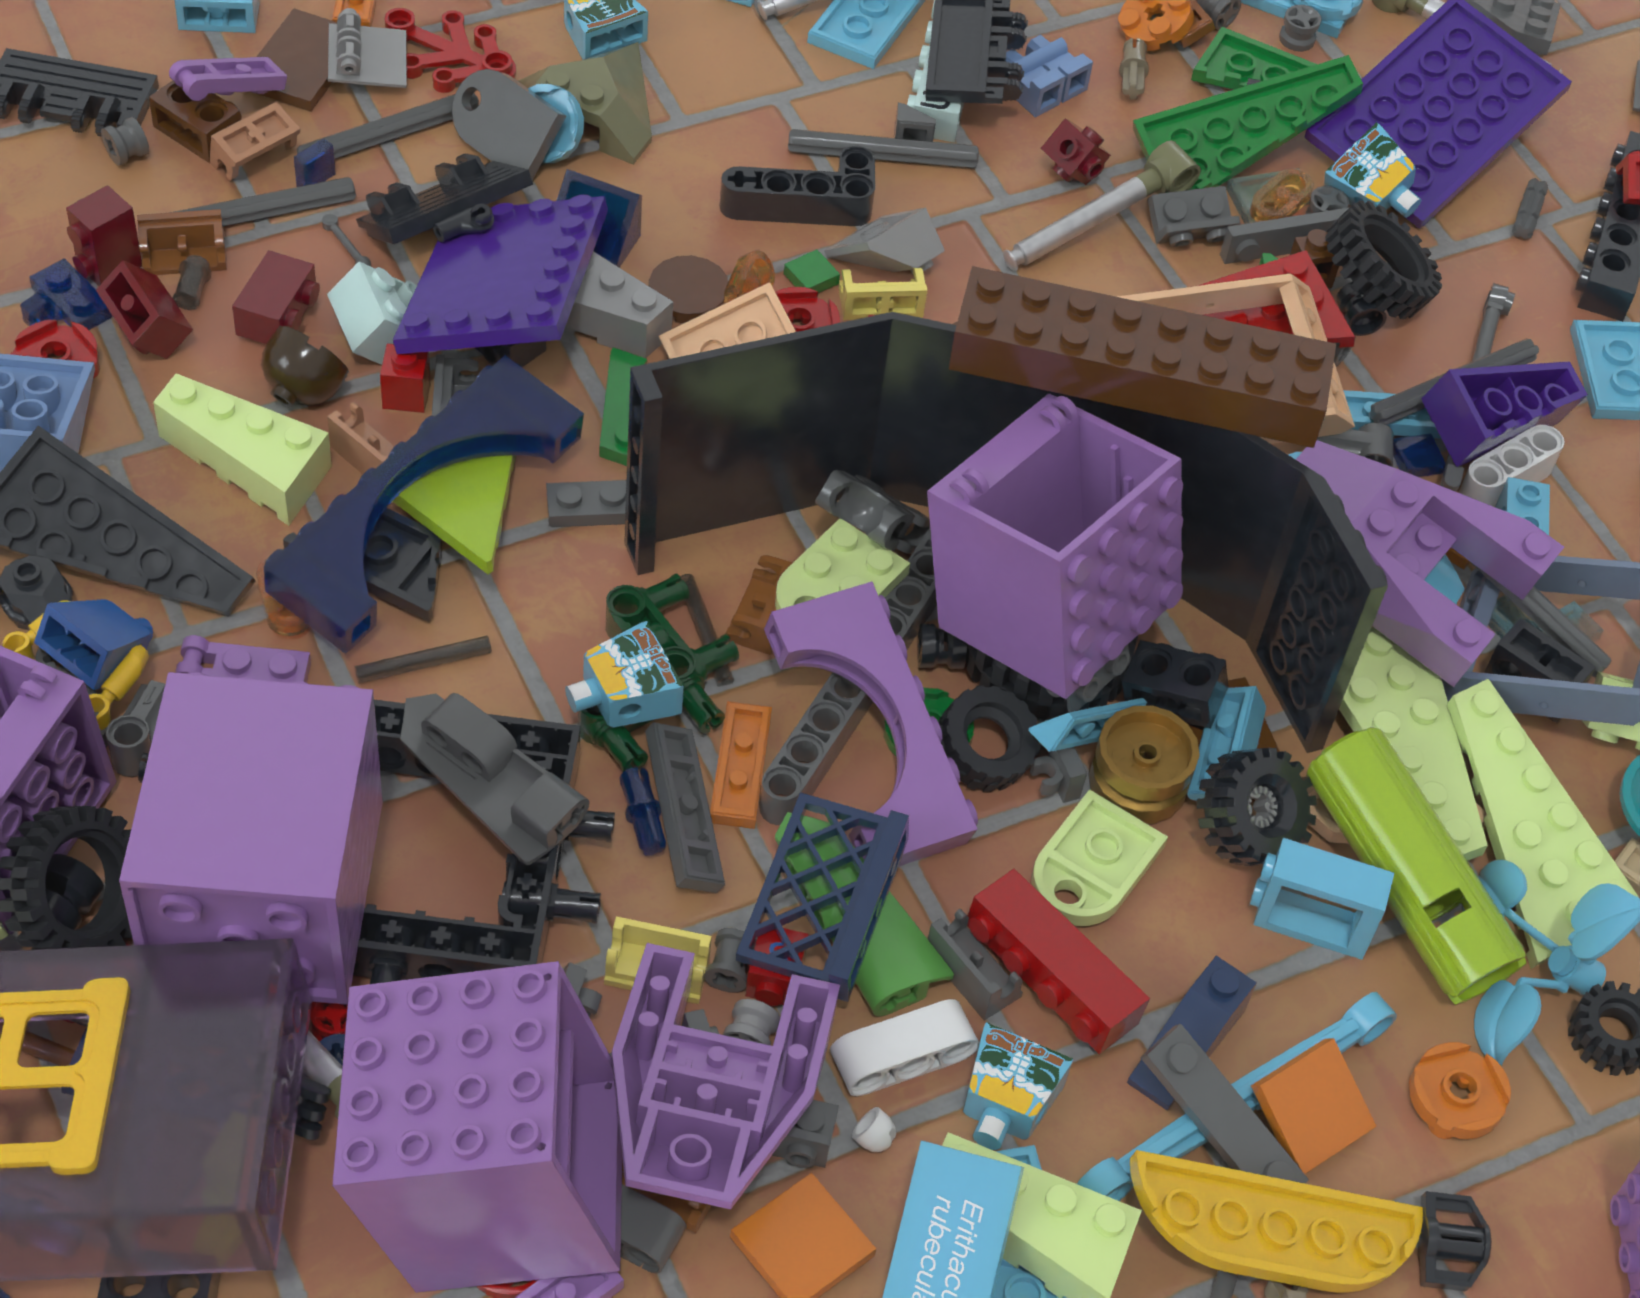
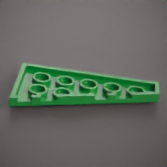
M1347 55L1133 120V131L1146 160H1148L1151 153L1159 145L1172 140L1200 166V176L1189 190L1218 187L1361 94L1363 82L1350 56Z

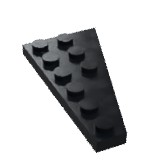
M40 426L36 427L0 472V548L25 556L33 555L50 558L55 565L227 617L256 582L250 574Z

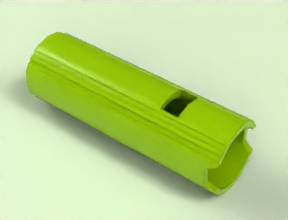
M1370 727L1352 732L1325 748L1309 764L1306 776L1310 777L1315 791L1362 863L1394 872L1387 904L1444 994H1447L1455 1005L1485 993L1494 983L1500 980H1507L1527 964L1526 954L1523 950L1524 947L1381 729ZM1462 904L1465 909L1464 912L1435 928L1432 921L1444 916Z

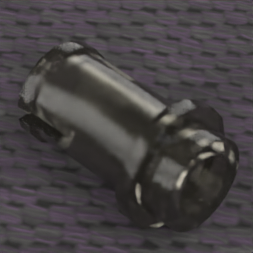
M191 255L179 265L178 270L181 276L176 292L173 295V300L177 306L185 310H195L199 306L204 284L210 280L212 275L210 264L206 259L197 255Z

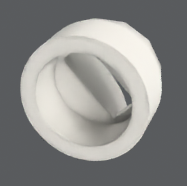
M879 1107L868 1111L860 1119L852 1132V1138L870 1152L887 1150L896 1136L894 1123Z

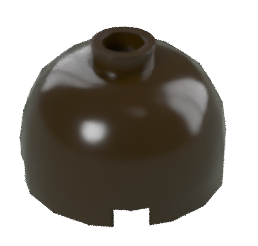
M279 326L268 340L262 353L261 361L265 379L274 387L270 392L271 395L289 407H292L295 402L306 406L319 405L332 398L342 387L348 376L349 370L346 365L323 345L318 350L308 344L307 341L310 337L290 327Z

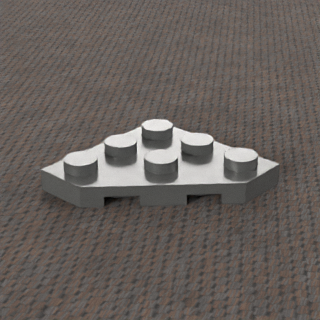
M1465 0L1528 49L1547 55L1560 3L1555 2V0Z

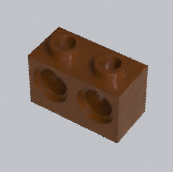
M171 81L149 96L153 127L208 163H210L211 135L242 120L240 109L232 102L222 99L215 93H208L204 99L194 101L184 93L183 87H179L174 81Z

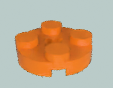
M1126 0L1118 16V22L1126 40L1133 38V47L1135 48L1137 38L1143 40L1147 45V51L1161 49L1160 44L1166 43L1169 40L1172 41V44L1178 42L1188 33L1194 21L1190 0ZM1155 14H1163L1162 17H1155L1152 21L1150 20V17Z
M1448 1042L1430 1048L1423 1055L1410 1076L1409 1093L1412 1104L1419 1116L1428 1124L1432 1134L1438 1138L1474 1139L1482 1137L1493 1131L1500 1123L1510 1102L1511 1086L1504 1069L1487 1053L1483 1058L1478 1053L1469 1051L1471 1045L1460 1042ZM1451 1082H1457L1460 1088H1468L1471 1093L1467 1095L1466 1099L1456 1097L1450 1091L1452 1087Z

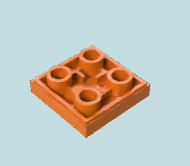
M1334 1038L1323 1039L1251 1085L1277 1141L1304 1174L1377 1127Z
M812 1172L732 1228L730 1238L780 1298H819L872 1259L876 1253V1247Z

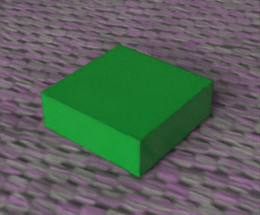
M818 249L784 264L783 274L795 287H806L820 293L839 284L840 273Z

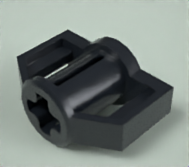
M1426 1191L1421 1195L1423 1223L1417 1242L1420 1259V1286L1467 1291L1472 1287L1483 1268L1489 1262L1492 1246L1490 1227L1471 1196ZM1436 1211L1468 1214L1474 1226L1438 1222ZM1436 1258L1475 1262L1476 1267L1472 1273L1437 1270Z

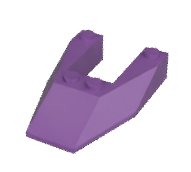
M1317 440L1314 448L1306 447L1296 458L1297 461L1323 476L1333 493L1341 498L1345 513L1355 530H1359L1364 537L1366 549L1375 564L1380 566L1385 572L1388 587L1372 626L1453 687L1495 636V633L1424 581L1449 549L1453 548L1523 600L1564 548L1563 545L1529 520L1402 470Z
M647 943L611 1055L625 1184L627 1187L732 1209L813 1101L833 1027L840 985L792 974L773 1046L680 1026L690 994L695 953Z

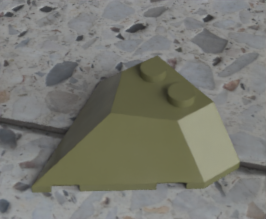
M638 42L581 61L552 65L518 81L527 88L536 84H552L571 92L580 103L584 122L600 128L599 151L634 165L652 142Z

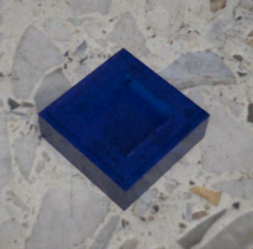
M325 138L294 156L297 187L324 182L336 175L334 147Z
M1431 433L1395 438L1393 440V456L1400 470L1417 477L1443 474L1446 463Z

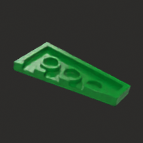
M1221 27L1195 66L1191 80L1229 89H1238L1247 85L1248 78L1257 79L1261 82L1317 64Z

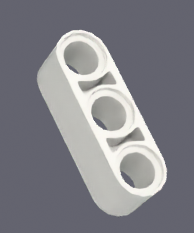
M1536 425L1474 460L1468 468L1459 493L1495 507L1508 477L1533 482L1542 481L1552 473L1565 442L1563 435L1552 426Z
M948 999L847 1033L831 1045L830 1053L850 1095L862 1096L961 1062L977 1051L979 1041L959 1001Z

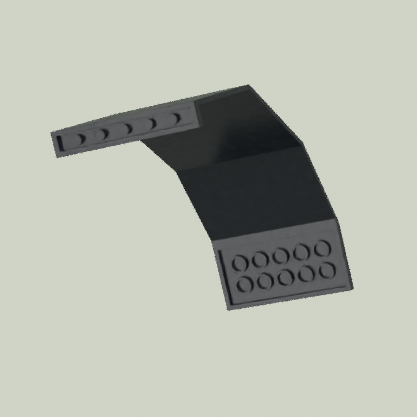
M888 312L630 367L624 543L637 576L654 572L656 542L817 506L815 500L834 470L845 471L853 476L860 475L866 477L899 501L928 507L927 491L1047 394L1056 397H1067L1076 407L1181 458V480L1183 482L1181 493V516L1183 517L1181 528V550L1183 552L1181 584L1183 585V593L1181 599L1246 641L1305 751L1310 753L1324 748L1387 590V578L1383 569L1375 564L1366 549L1363 535L1353 527L1345 513L1341 498L1333 493L1326 479L1261 437L949 370L957 325L896 312ZM845 488L837 494L836 501L840 500L843 496Z

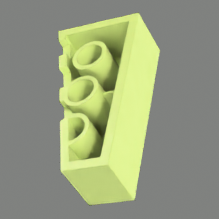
M177 373L153 402L159 437L197 463H206L216 470L217 477L227 484L235 483L248 492L250 500L261 507L266 505L277 512V518L288 526L332 467L328 432Z
M948 1132L942 1146L1024 1167L1003 1259L1017 1269L1019 1266H1022L1045 1282L1044 1288L1058 1298H1063L1064 1296L1066 1298H1110L1142 1210Z

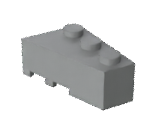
M593 252L563 333L573 336L575 331L597 337L598 344L611 348L614 347L647 358L662 344L659 335L672 329L673 301Z

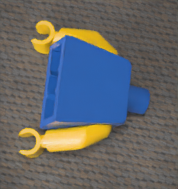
M106 599L86 601L64 600L48 603L45 612L28 625L30 630L27 633L16 631L7 634L3 640V647L34 660L32 645L36 644L80 680H83L93 690L101 688L103 690L101 694H90L89 697L94 712H99L96 719L100 730H103L110 724L111 703L114 700L120 701L139 679L148 662L149 654L147 647L153 637L151 623L145 618L134 619L112 601Z

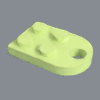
M839 518L782 573L776 589V610L871 581L877 594L886 597L909 574L910 563L891 550L880 546L869 539L866 534Z
M1089 789L1039 853L1035 861L1031 885L1073 925L1090 926L1109 919L1120 908L1164 849L1168 836ZM1070 890L1078 896L1079 901L1074 904L1063 903L1057 899L1055 892Z

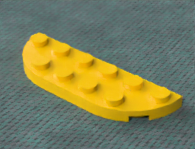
M1136 1150L1130 1157V1173L1133 1187L1142 1209L1153 1226L1177 1250L1192 1260L1216 1270L1336 1293L1356 1292L1371 1288L1390 1277L1412 1254L1421 1233L1423 1207L1140 1150Z

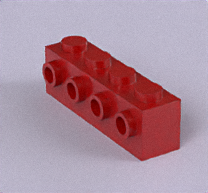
M1014 868L974 896L967 915L969 917L967 926L970 928L973 936L993 950L1003 960L1004 965L1011 973L1016 972L1037 993L1039 1000L1047 1008L1053 1009L1071 1027L1078 1039L1088 1043L1100 1055L1139 1024L1150 997Z

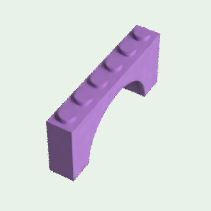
M871 581L772 611L764 631L780 670L801 666L815 667L843 676L862 689L873 700L885 717L896 748L897 773L889 800L874 814L888 817L890 811L893 810L909 815V838L899 866L967 844L977 831L978 817L973 803L969 799L965 800L960 789V774L955 761L952 758H947L943 749L940 725L934 716H929L923 702L925 699L923 685L916 675L912 676L906 662L907 649L900 635L894 634L891 627L888 603L883 595L877 594ZM860 825L854 827L849 834L852 845L856 848L872 841L876 830Z

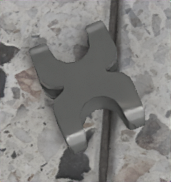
M841 470L831 472L815 500L816 505L859 528L867 534L869 539L892 551L898 549L904 553L912 554L930 528V518L895 499L868 478L860 475L853 476ZM845 488L843 496L837 502L835 500L837 494ZM914 523L913 530L905 536L910 525Z

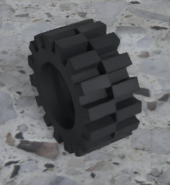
M1606 981L1602 988L1599 984L1593 986L1589 993L1586 992L1570 1017L1569 1022L1571 1024L1568 1028V1036L1574 1037L1571 1042L1574 1051L1583 1048L1584 1052L1580 1059L1585 1063L1591 1058L1597 1061L1593 1069L1602 1072L1605 1066L1610 1067V1075L1618 1076L1622 1069H1624L1626 1075L1634 1074L1637 1068L1640 1069V988L1634 995L1629 992L1631 984L1622 982L1618 990L1615 987L1614 981ZM1606 1016L1620 1020L1630 1029L1633 1039L1620 1040L1611 1036L1603 1029L1599 1019Z

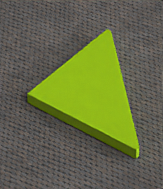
M514 415L384 483L385 496L486 574L494 571V557L496 548L498 549L502 530V517L504 509H506L510 489L509 481L517 453L518 435L521 433L520 417Z

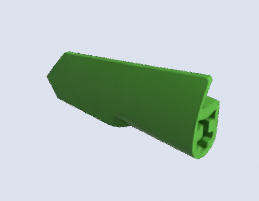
M787 812L775 834V840L778 845L792 813ZM804 816L801 822L808 835L831 826L829 822ZM798 833L794 841L801 839ZM837 835L814 845L823 862L846 852ZM807 849L788 856L786 860L792 875L815 866ZM863 857L860 858L861 862L864 863ZM852 862L829 871L838 889L857 881L859 877ZM821 875L798 885L807 902L830 893ZM890 891L855 982L871 1011L876 1016H885L917 1003L927 996L930 983L951 980L954 977L951 968ZM851 896L844 898L847 905ZM837 902L813 912L823 930L842 922L844 916Z

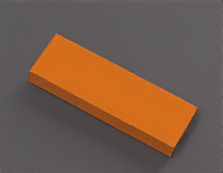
M727 701L710 808L713 824L755 829L772 707Z

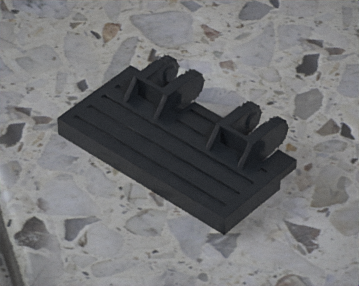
M935 0L926 81V101L1003 104V101H1016V99H1019L1023 93L1021 80L1024 77V71L1018 63L1006 62L1007 50L1023 48L1027 41L1024 30L1028 27V20H1026L1025 14L1010 11V0Z
M6 48L0 59V119H7L13 106L19 105L18 119L22 123H31L37 110L40 109L41 117L71 122L73 132L82 133L92 118L96 119L95 132L97 136L102 137V128L110 125L113 126L114 123H117L116 126L118 127L122 125L123 120L134 117L141 126L150 107L149 96L157 92L159 88L158 77L149 73Z
M465 153L457 156V165L445 162L436 165L435 173L440 184L415 194L410 185L396 182L388 186V194L376 191L367 194L366 202L371 213L357 218L356 221L358 227L366 229L369 237L396 244L433 228V224L466 208L473 207L476 204L487 205L533 185L529 169L496 161L484 165L479 156Z

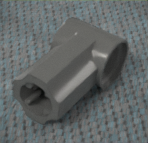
M1369 423L1363 425L1358 430L1349 429L1341 434L1317 438L1318 441L1393 467L1394 433L1385 424Z
M150 680L148 684H141L123 716L112 720L107 727L106 736L112 766L117 773L123 776H138L139 763L142 761L141 756L143 753L150 752L165 688L164 683Z

